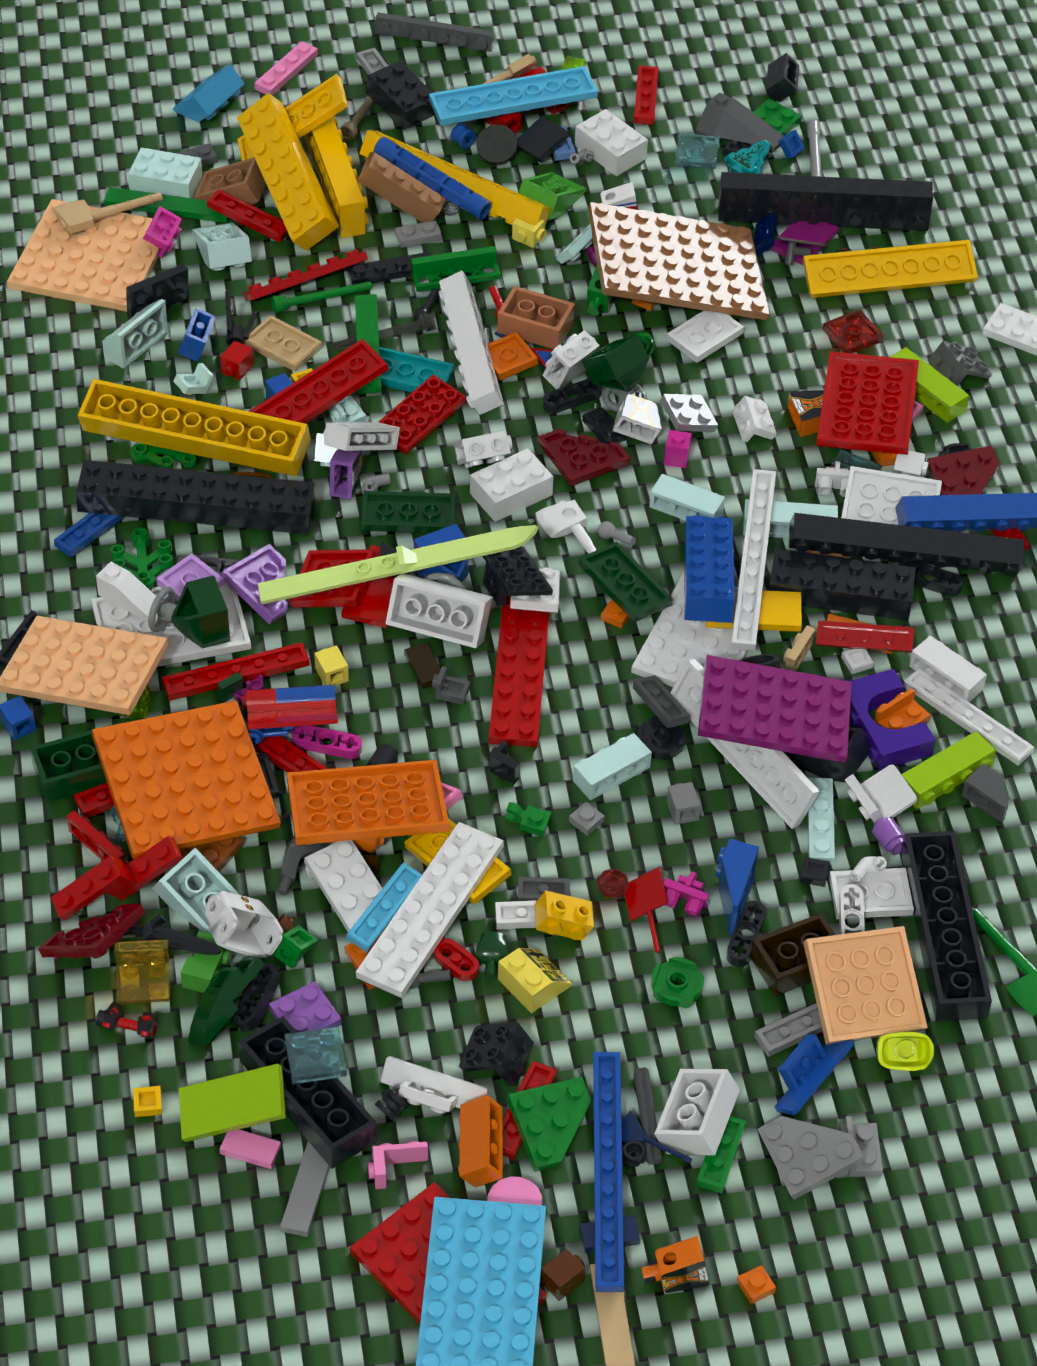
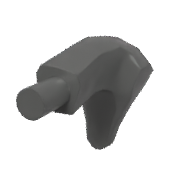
M293 836L284 852L278 893L287 894L290 885L295 882L300 860L325 848L324 843L296 845L295 836Z

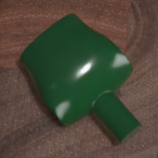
M487 931L481 934L476 948V958L480 964L486 965L485 977L493 979L498 961L509 955L508 938L505 934Z

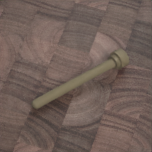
M368 96L351 121L345 122L340 129L343 139H354L358 132V124L374 103L371 97Z

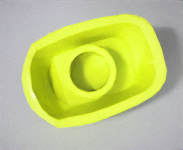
M898 1032L885 1034L877 1040V1060L883 1067L902 1071L926 1069L934 1057V1044L927 1035L922 1033Z

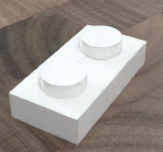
M536 901L495 902L497 929L536 928L534 911Z

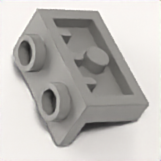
M846 1116L844 1126H840L839 1131L852 1134L866 1158L865 1162L848 1170L849 1177L882 1176L883 1167L877 1123L852 1124V1117Z

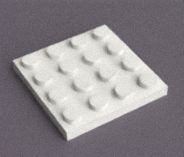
M851 466L841 518L899 525L895 506L902 496L940 495L942 481Z

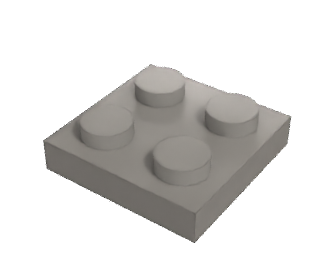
M663 394L660 401L676 431H716L718 424L702 395Z

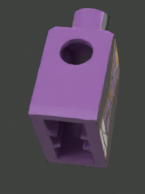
M337 449L330 460L329 496L352 500L361 476L362 450L345 451ZM343 476L347 477L346 482L342 480Z

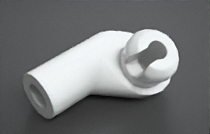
M881 856L864 857L850 873V878L855 882H860L866 874L880 873L886 868L887 861Z

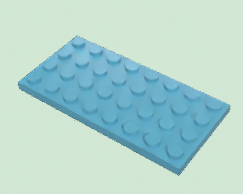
M434 1197L416 1366H533L546 1206Z

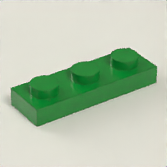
M732 1116L729 1117L716 1154L705 1155L696 1186L723 1194L747 1121Z

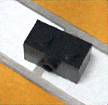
M787 53L768 64L766 92L778 103L795 93L798 89L799 64Z

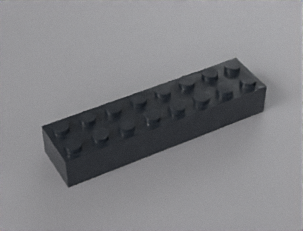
M955 831L906 833L903 838L901 856L907 872L914 907L913 914L935 1021L987 1019L992 999Z

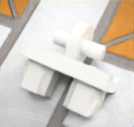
M835 461V467L817 468L815 487L818 488V494L829 495L831 494V488L840 489V495L845 497L849 469L840 468V461Z

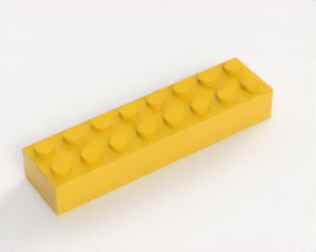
M267 93L237 116V120L292 242L307 251L337 229L339 225L283 103L270 93Z
M333 116L308 134H305L304 139L325 197L339 225L337 230L340 238L365 234V225H368V217L365 209H368L367 198L362 196V185L360 182L357 183L356 169H352V158L347 156V145L345 142L342 143L341 129H338L336 116Z

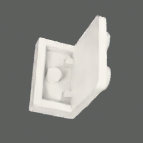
M894 765L887 766L861 784L853 774L845 779L849 786L846 792L853 802L859 801L861 807L858 809L866 821L871 818L874 824L881 818L895 817L917 802V796Z

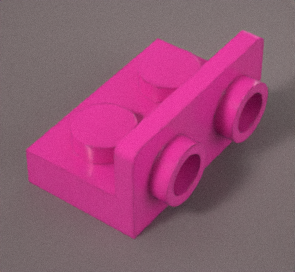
M161 206L156 211L143 237L144 240L161 249L158 254L160 258H162L165 252L169 253L175 243L172 241V238L176 239L182 229L179 227L182 218Z

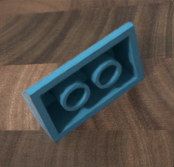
M229 64L208 76L172 109L174 112L196 122L204 118L208 121L217 114L215 112L217 108L220 110L229 103L227 101L229 97L233 99L241 92L239 89L245 83L232 65Z

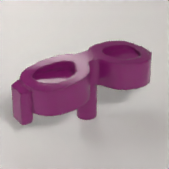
M259 674L251 682L246 681V688L233 693L234 699L242 702V695H246V690L264 689L263 676Z

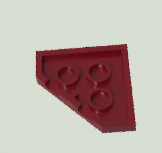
M559 429L538 436V444L570 487L630 464L629 455L616 442L610 441V444L597 442V438L581 434L579 437L567 435V431Z
M992 446L927 459L932 479L942 481L940 495L983 494L999 467V461Z
M122 904L113 908L114 913L107 914L100 919L97 915L78 923L80 928L72 929L66 934L64 930L53 934L38 948L42 958L54 957L59 959L62 957H73L78 959L81 957H92L96 959L104 956L107 950L114 943L118 942L129 928L135 926L137 920L145 914L142 904Z

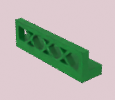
M495 246L411 259V276L417 292L432 290L433 288L439 289L441 288L439 281L443 280L441 276H451L460 271L472 273L471 276H466L471 284L501 279ZM493 268L494 271L492 273L483 272L484 269ZM426 278L431 280L427 283L420 284L419 279Z

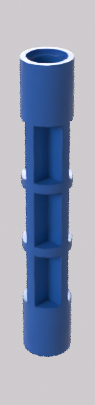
M386 137L380 138L375 144L373 152L439 193L448 201L479 220H483L489 214L492 202L473 192V190L406 149L401 148Z

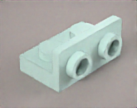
M351 395L327 409L333 422H366V414Z

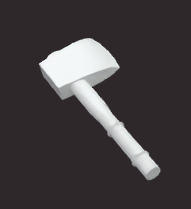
M575 500L561 501L535 513L541 527L551 538L562 537L573 532L588 554L596 551L592 540L583 528L587 526V518Z

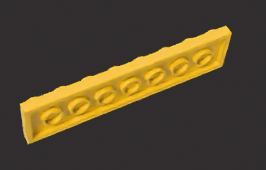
M970 240L806 255L802 259L810 298L976 282L978 279Z

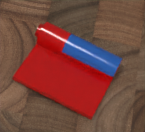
M334 685L246 690V695H242V710H247L248 729L283 727V730L293 729V726L338 724Z

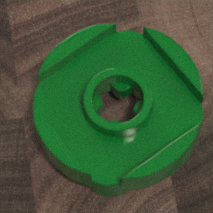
M681 957L669 958V962H664L662 965L660 962L652 972L651 987L653 996L657 1001H661L664 1004L689 1008L693 1006L694 1001L703 992L704 976L697 969L698 966L691 960ZM677 978L681 979L682 985H674L671 981H676Z

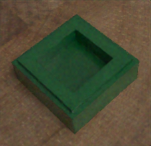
M235 673L218 682V699L222 703L234 698L233 693L243 689V678L239 673Z

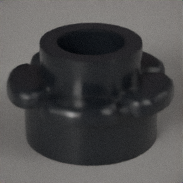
M629 1141L623 1146L622 1161L628 1163V1166L638 1167L641 1163L646 1162L647 1155L645 1147L641 1142Z

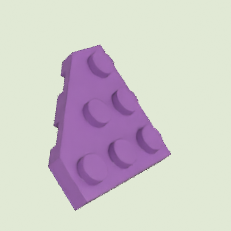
M270 544L223 570L221 576L224 578V581L269 625L286 614L288 610L286 599L261 604L258 583L285 577L286 559Z

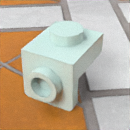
M198 363L194 373L176 374L173 382L184 394H205L208 391L213 374L203 363Z

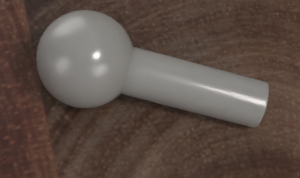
M609 521L602 522L598 526V535L602 538H614L630 546H633L636 542L635 537L616 530L614 524Z

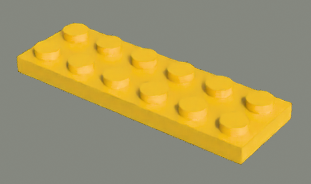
M335 74L285 107L298 138L308 134L311 130L348 107L342 79ZM245 135L238 138L242 161L254 158Z

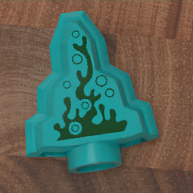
M762 140L754 143L750 148H742L736 153L731 152L728 154L724 161L730 167L729 172L761 174V169L764 166L763 159L768 155L771 143L767 140Z

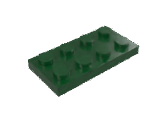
M363 491L361 531L432 533L454 525L455 493Z
M618 542L579 558L578 565L633 622L672 606L673 598Z

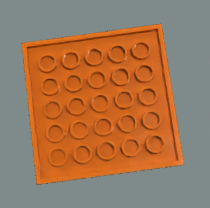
M237 700L92 729V737L132 859L137 858L168 835L175 839L179 849L280 828V818Z

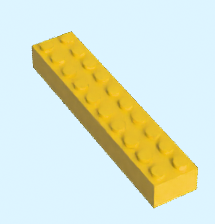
M97 379L92 380L78 413L83 431L297 477L311 441L308 424Z

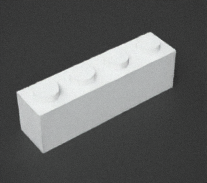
M379 422L326 423L323 445L345 451L397 450L400 427Z

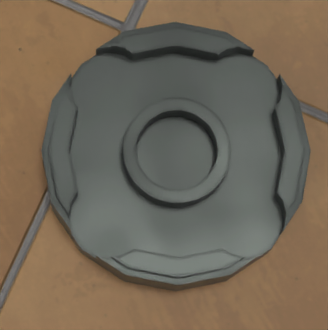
M493 125L485 128L479 134L476 142L480 158L485 160L486 163L496 166L509 162L515 156L518 147L516 135L511 129L503 125Z

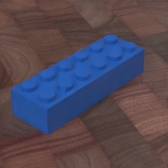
M700 515L686 516L684 534V620L732 623L735 602L733 519L703 517Z

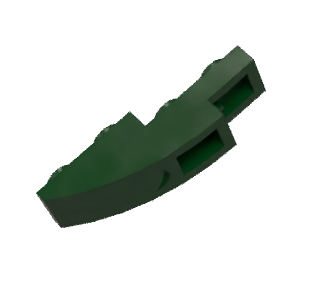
M243 957L235 967H222L213 977L195 1011L188 1037L190 1045L207 1046L211 1044L221 1028L231 1022L232 1016L238 1010L233 1001L242 995V990L248 983L258 977V972L265 965L260 957Z

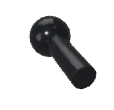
M433 288L422 308H418L414 312L413 318L415 322L424 324L430 321V310L439 295L437 289Z

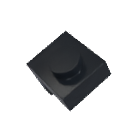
M502 741L489 754L490 772L496 774L502 780L515 784L520 778V762L507 756L508 743Z

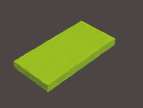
M274 1064L179 1088L182 1140L189 1142L286 1118L282 1066Z

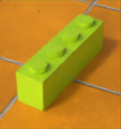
M905 347L890 356L893 358L919 360L915 398L948 423L966 412L969 395L918 357L917 354Z
M975 731L901 774L917 796V802L913 806L919 809L924 805L932 804L939 796L949 794L956 786L963 782L965 783V780L982 764L991 768L994 763L996 750Z

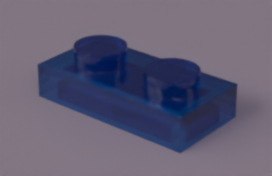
M771 213L760 220L755 227L754 247L758 257L765 251L768 252L774 245L776 217Z

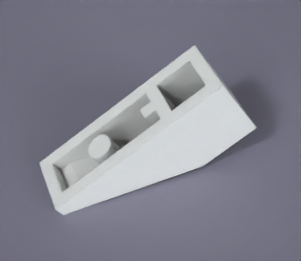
M110 562L96 575L98 595L148 622L149 611L156 595L130 571Z

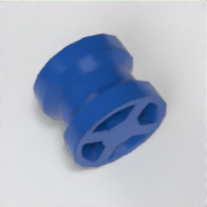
M459 123L452 129L450 138L453 142L458 143L461 148L468 149L475 142L476 133L468 129L465 124Z

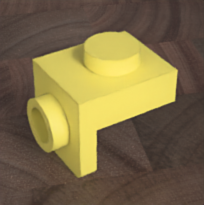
M518 218L512 223V239L532 248L539 242H542L546 236L545 221L542 219L535 226Z

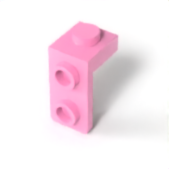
M410 1141L406 1144L384 1143L379 1146H372L373 1162H368L369 1179L375 1180V1189L386 1188L385 1164L427 1161L428 1143Z

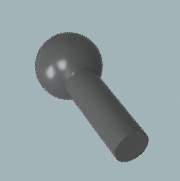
M451 971L419 972L409 989H416L422 983L451 980Z

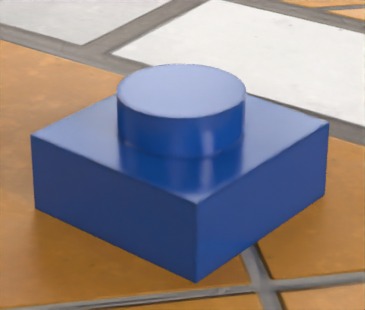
M797 130L790 131L778 141L787 159L793 158L805 148Z

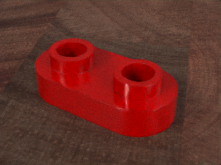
M442 939L435 948V961L445 970H450L451 974L458 980L471 981L477 977L479 973L477 958L457 942L451 939Z

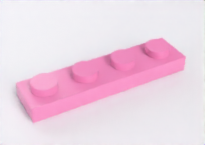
M301 41L254 83L255 90L264 94L270 93L274 95L318 55V48Z

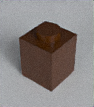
M567 1249L541 1268L540 1282L558 1301L582 1284L585 1279L584 1262L579 1256H573Z

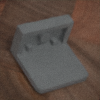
M942 341L927 360L935 370L948 378L956 386L961 383L967 374L986 379L992 376L988 370V365L978 357L976 349L971 346L959 345L956 342Z

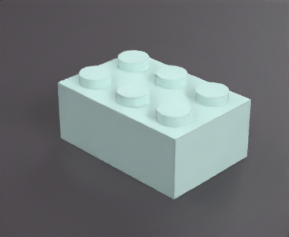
M149 148L140 149L128 173L130 190L149 193L160 192L164 195L186 198L194 197L203 177L201 158Z

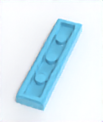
M403 862L347 933L346 939L367 953L386 929L423 874Z

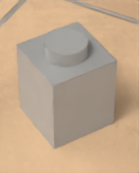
M677 783L668 786L667 804L674 824L698 821L701 805L693 783Z

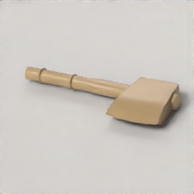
M527 54L509 64L506 71L483 84L513 79L534 69L537 61L533 55Z
M158 192L90 211L86 201L82 199L67 202L52 209L60 221L62 229H66L69 234L94 228V220L162 201L163 198L162 194Z

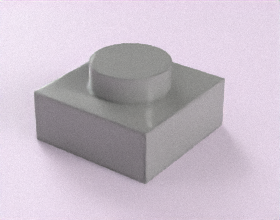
M585 802L569 815V822L588 836L604 822L605 816Z

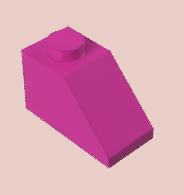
M669 430L665 447L664 465L687 468L693 433Z

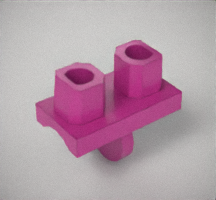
M692 871L689 877L680 875L678 882L665 878L664 887L668 903L664 906L675 909L679 899H684L688 901L684 909L685 913L694 917L699 916L703 907L708 908L710 903L708 899L709 894L702 891L704 883L696 881L697 873Z

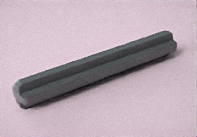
M638 1067L634 1070V1080L641 1127L649 1138L658 1141L654 1135L657 1123L649 1070L646 1067ZM644 1143L647 1155L646 1162L650 1165L659 1164L662 1158L660 1148Z

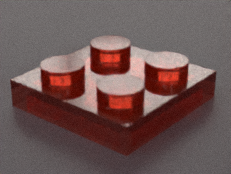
M860 309L823 323L822 330L843 353L853 354L883 342L884 335Z

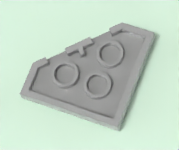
M780 1116L758 1128L793 1200L866 1161L856 1139L850 1133Z

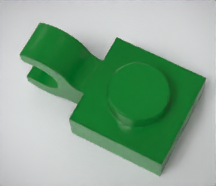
M509 802L505 820L520 823V830L544 837L552 812L530 805L527 806L525 811L520 805Z

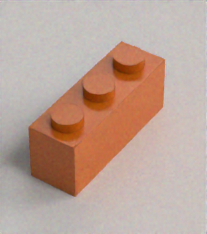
M485 1095L460 1105V1141L458 1144L460 1162L458 1171L459 1176L475 1188L503 1178V1107L491 1097Z

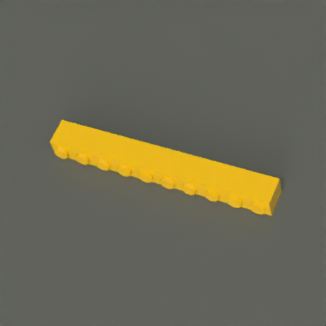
M367 130L359 153L365 156L366 159L369 153L373 152L377 141L382 137H386L401 148L406 149L473 190V192L491 201L492 207L488 215L495 218L501 216L510 225H512L516 218L534 226L542 219L546 225L552 207L381 132Z

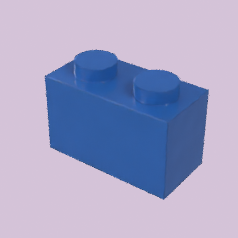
M195 308L178 354L198 362L214 323L215 315Z

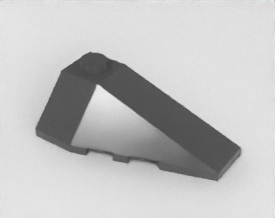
M720 92L707 103L695 129V133L711 140L719 141L720 138L734 140L733 144H738V142L749 143L750 147L754 143L767 140L771 143L769 151L777 150L780 147L778 141L784 137L739 101Z

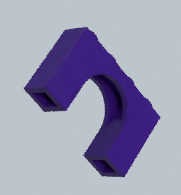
M894 669L850 681L852 683L849 724L854 726V728L863 729L869 746V759L876 764L879 771L889 765L898 766L933 755L936 739L925 722L902 729H888L876 724L869 715L873 710L878 709L882 704L889 703L899 693L903 692L904 685Z

